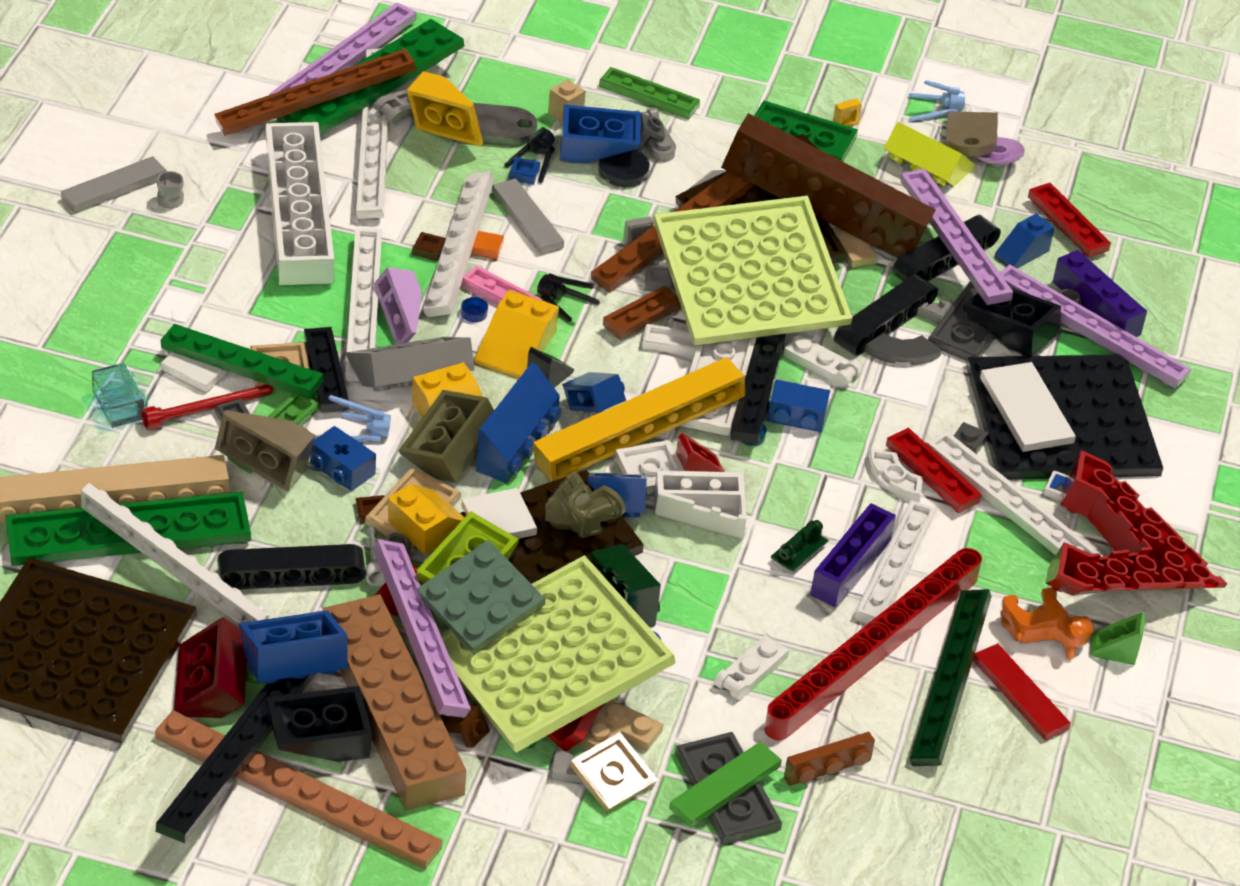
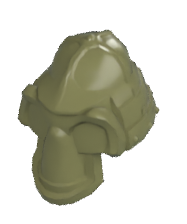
M569 472L566 479L560 483L555 493L546 502L545 520L555 529L572 530L578 533V537L586 538L601 534L603 531L601 522L622 516L626 507L623 499L610 487L603 485L592 492L577 472Z

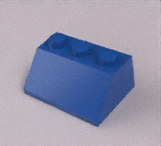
M328 610L239 623L248 668L258 683H275L278 679L285 678L302 679L310 674H333L337 670L348 669V635Z

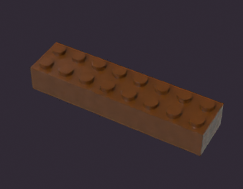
M749 113L737 130L721 168L781 199L808 196L816 217L896 258L917 247L936 209Z

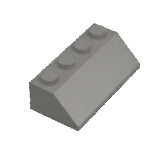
M444 336L346 352L347 359L362 386L373 387L374 391L390 390V385L397 383L399 387L412 386L413 377L462 362L465 363L470 371L475 370L471 337Z

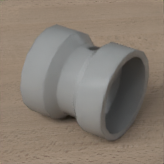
M166 171L157 177V201L162 207L171 209L183 204L184 193L182 189L184 179L180 173Z

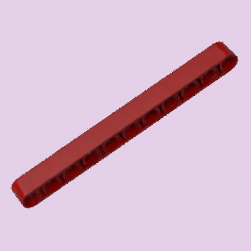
M962 548L771 701L767 708L764 726L765 734L773 740H784L791 736L958 599L961 590H969L978 580L982 563L981 554L972 548Z

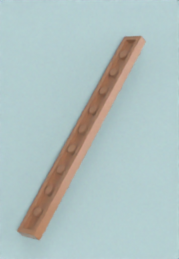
M174 710L155 730V739L205 762L225 737V735ZM259 751L255 752L236 777L425 870L442 849L441 839Z

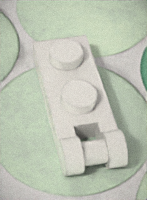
M800 334L784 348V357L840 387L848 386L852 382V377H857L863 370L859 361L855 359L849 361Z
M764 635L726 670L722 669L715 677L714 684L721 689H728L731 691V696L741 700L788 658L789 649L768 635Z

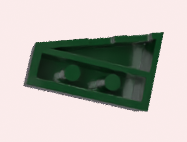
M624 544L592 551L590 553V562L649 627L656 626L657 613L660 612L659 596L661 584Z

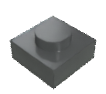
M963 422L953 436L977 455L987 441L988 432Z

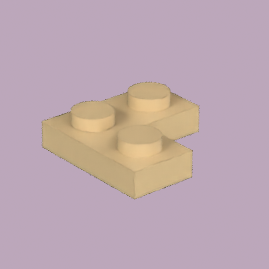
M611 699L599 711L584 740L578 746L590 750L620 732L628 743L648 751L662 733L663 724Z

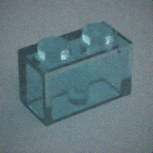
M125 363L92 371V391L111 428L141 421V410L148 406L147 398L143 390L139 391L136 376L133 372H129Z

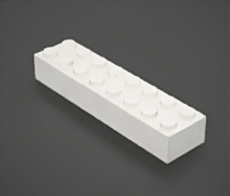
M318 122L266 123V157L279 285L334 284V252Z

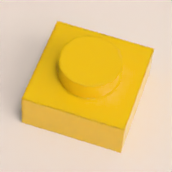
M856 98L835 104L833 122L846 126L859 124L862 103Z

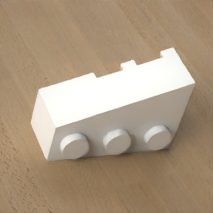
M657 471L654 486L656 515L743 540L747 517L744 474L742 472Z

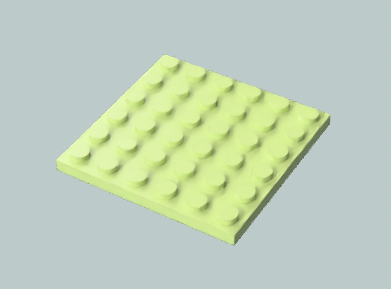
M808 196L654 214L653 223L694 346L851 325L852 316Z
M585 555L532 583L536 590L545 598V605L473 655L450 629L440 633L461 686L477 706L480 707L481 711L515 753L676 664L675 656Z

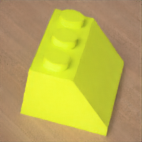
M897 122L883 148L890 154L888 158L900 165L905 161L911 164L909 169L912 171L926 169L928 174L932 175L933 181L944 187L946 183L956 186L975 167V164L963 154L900 122Z

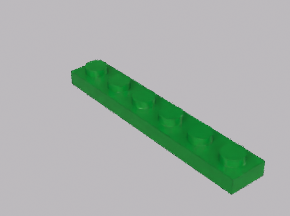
M173 324L160 340L161 348L309 399H311L323 383V373L177 324Z

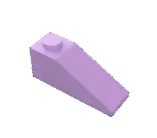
M387 267L375 281L374 287L395 344L407 343L417 331L422 291L414 271Z

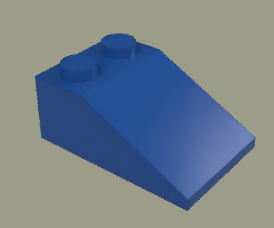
M564 104L561 124L560 161L588 163L639 149L641 112Z

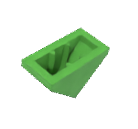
M1141 612L1094 631L1090 648L1091 655L1093 657L1135 665L1143 638L1145 614Z

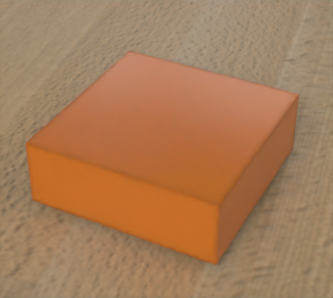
M478 231L472 248V254L498 259L504 243V236Z

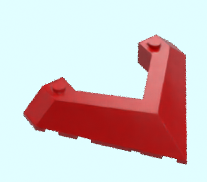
M1082 450L1080 451L1064 487L1060 505L1066 507L1072 513H1079L1087 517L1115 551H1112L1109 556L1100 557L1099 553L1089 554L1063 542L1048 567L1045 584L1058 592H1064L1071 596L1122 590L1226 587L1228 583L1221 576L1213 575L1206 568L1208 563L1192 547H1189L1183 541V538L1152 507L1145 508L1138 501L1140 495L1126 481L1119 482L1113 476L1112 472L1114 469L1106 461Z

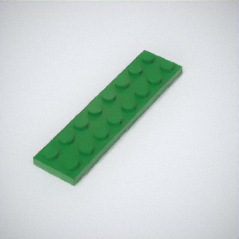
M429 19L354 65L356 66L406 49L415 61V71L360 89L357 92H351L333 100L313 105L310 108L290 113L284 117L276 118L277 122H318L321 136L373 104L380 97L389 94L423 71L465 47L464 38L436 21Z
M243 492L119 504L120 506L127 507L132 515L140 521L149 523L154 531L163 538L172 540L178 549L251 541V530ZM82 508L5 515L11 566L24 565L29 557L43 562H56L142 553Z

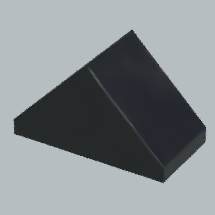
M531 347L528 351L527 368L531 363L537 364L554 388L568 378L575 370L556 357Z

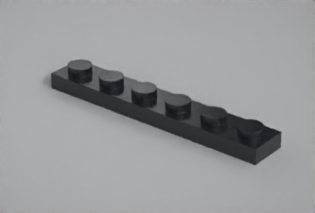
M786 334L757 337L745 379V397L739 400L731 429V440L759 443L785 345Z

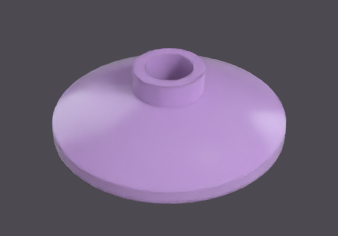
M997 137V147L993 152L976 157L994 166H1003L1020 160L1024 156V147L1016 140Z

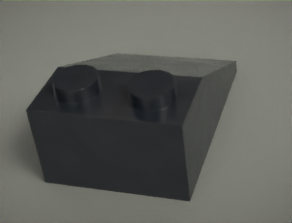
M1011 288L1013 295L1010 301L987 305L981 295L977 293L963 305V310L1004 346L1023 356H1034L1060 333L1061 305Z
M359 686L266 698L278 750L336 762L370 758L372 731Z

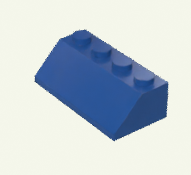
M531 363L479 429L476 461L477 472L507 483L513 474L517 475L525 458L531 457L533 454V442L546 437L550 425L558 421L561 415V408L559 407L560 395L537 364Z

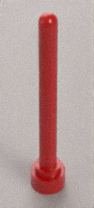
M268 384L166 409L156 408L155 406L142 408L141 417L143 425L147 431L157 429L161 424H164L165 420L215 409V406L238 399L248 401L271 395L273 387Z

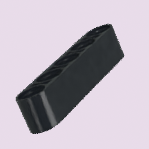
M978 214L964 222L984 251L992 247L1000 237V228L982 215ZM937 236L899 257L893 265L892 273L902 281H905L914 274H917L926 281H930L959 264L940 237Z
M917 274L910 276L852 317L851 325L839 326L834 335V342L855 356L864 353L867 343L883 333L891 334L917 316L918 308L924 303L932 304L938 295V288Z
M355 544L232 549L221 552L217 558L219 577L231 588H237L238 590L355 584L361 582L366 575L363 549Z

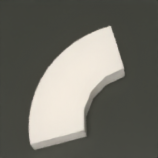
M869 449V468L876 481L893 495L907 501L913 500L920 503L923 477L906 470L899 462L898 453Z

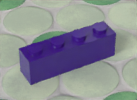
M1079 250L1058 258L1052 281L1061 290L1072 289L1077 291L1082 301L1081 306L1135 337L1142 334L1147 315L1145 308Z
M870 503L814 570L810 595L836 608L890 542L896 515Z

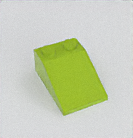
M470 511L416 570L420 586L487 540L508 560L519 543V539Z

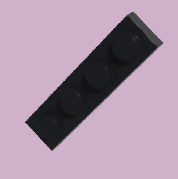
M332 327L304 329V341L311 370L323 373V383L316 391L321 413L349 410V407L328 399L330 395L349 401Z

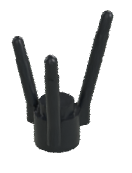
M545 127L537 130L527 140V144L513 155L504 166L506 168L513 164L515 157L520 158L530 149L536 154L546 153L538 180L539 183H543L551 155L555 151V148L552 146L555 141L553 133Z
M552 273L545 274L540 279L537 287L538 293L542 295V301L556 306L559 305L553 300L561 299L564 293L596 305L600 303L598 299L564 285L593 289V284L558 277ZM559 306L558 314L568 322H571L572 317Z

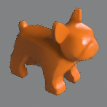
M1052 587L1042 589L1041 597L1043 604L1030 612L1017 605L1018 598L1016 595L1003 597L1000 621L1002 626L1009 631L1017 642L1032 643L1056 640L1063 645L1067 658L1072 660L1077 647L1085 645L1093 634L1094 629L1090 619L1086 616L1069 615L1065 607L1057 600V591Z

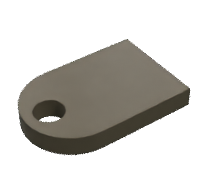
M948 111L946 146L964 156H982L993 152L997 147L998 112Z

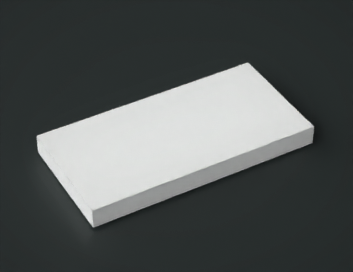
M1032 362L981 370L980 378L1022 452L1074 443L1076 437Z

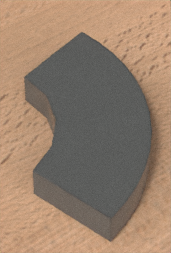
M883 333L867 343L864 352L885 362L894 364L895 361L911 362V365L937 359L941 356L942 349L922 335L914 339H899Z

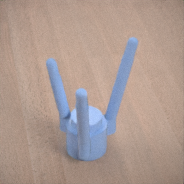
M925 80L924 84L947 92H943L942 95L909 93L908 95L910 98L941 101L942 107H946V110L910 117V122L945 116L948 114V111H962L965 106V93L960 91V87H950L929 80Z
M333 395L328 397L330 401L368 414L366 416L345 411L341 413L342 417L367 422L366 431L371 432V434L351 436L358 442H380L381 436L388 437L391 415L384 414L385 411L374 410Z

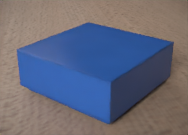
M515 157L509 172V180L516 178L518 182L534 185L541 162Z

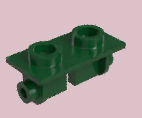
M819 520L809 521L789 541L781 545L771 555V559L790 571L795 572L828 543L829 540L821 536L823 524Z

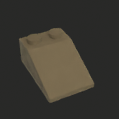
M226 410L222 415L215 450L289 492L307 468L315 434L291 420Z

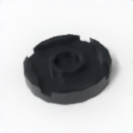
M637 150L599 159L598 164L600 176L603 179L610 180V184L620 187L639 185L641 180L648 178L650 169L648 158Z

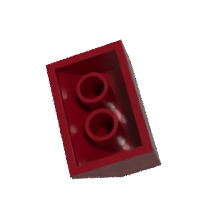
M221 617L179 645L173 710L186 717L223 718L244 705L247 659L239 628L224 617Z

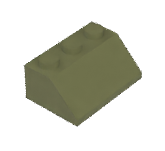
M442 390L400 447L399 453L428 475L439 480L456 483L477 454L479 429L494 411L489 399Z

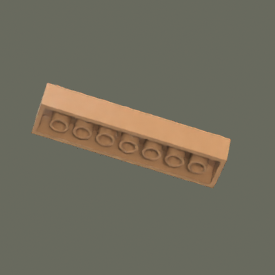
M378 594L323 608V611L328 610L348 635V669H342L340 673L347 687L359 686L372 731V741L405 811L465 795L467 770L381 595Z

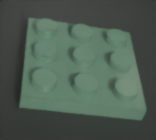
M489 540L417 588V595L473 655L545 605V598Z

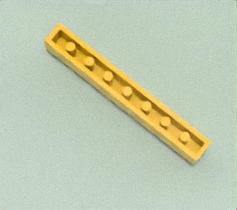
M727 357L533 442L535 464L551 482L564 478L569 472H577L615 455L617 449L638 445L745 397V375Z

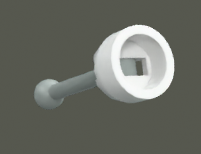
M369 526L365 533L370 540L372 562L366 567V581L371 586L379 587L383 586L386 581L373 550V546L376 543L377 529Z

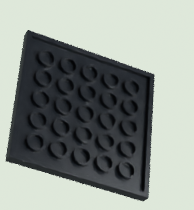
M1121 355L967 357L966 367L984 431L988 432L987 443L994 468L1006 479H1050L1053 471L1069 476L1081 450L1106 461L1114 469L1112 472L1114 477L1162 476L1164 468L1129 362ZM1032 362L1076 436L1074 443L1022 452L980 378L981 370Z

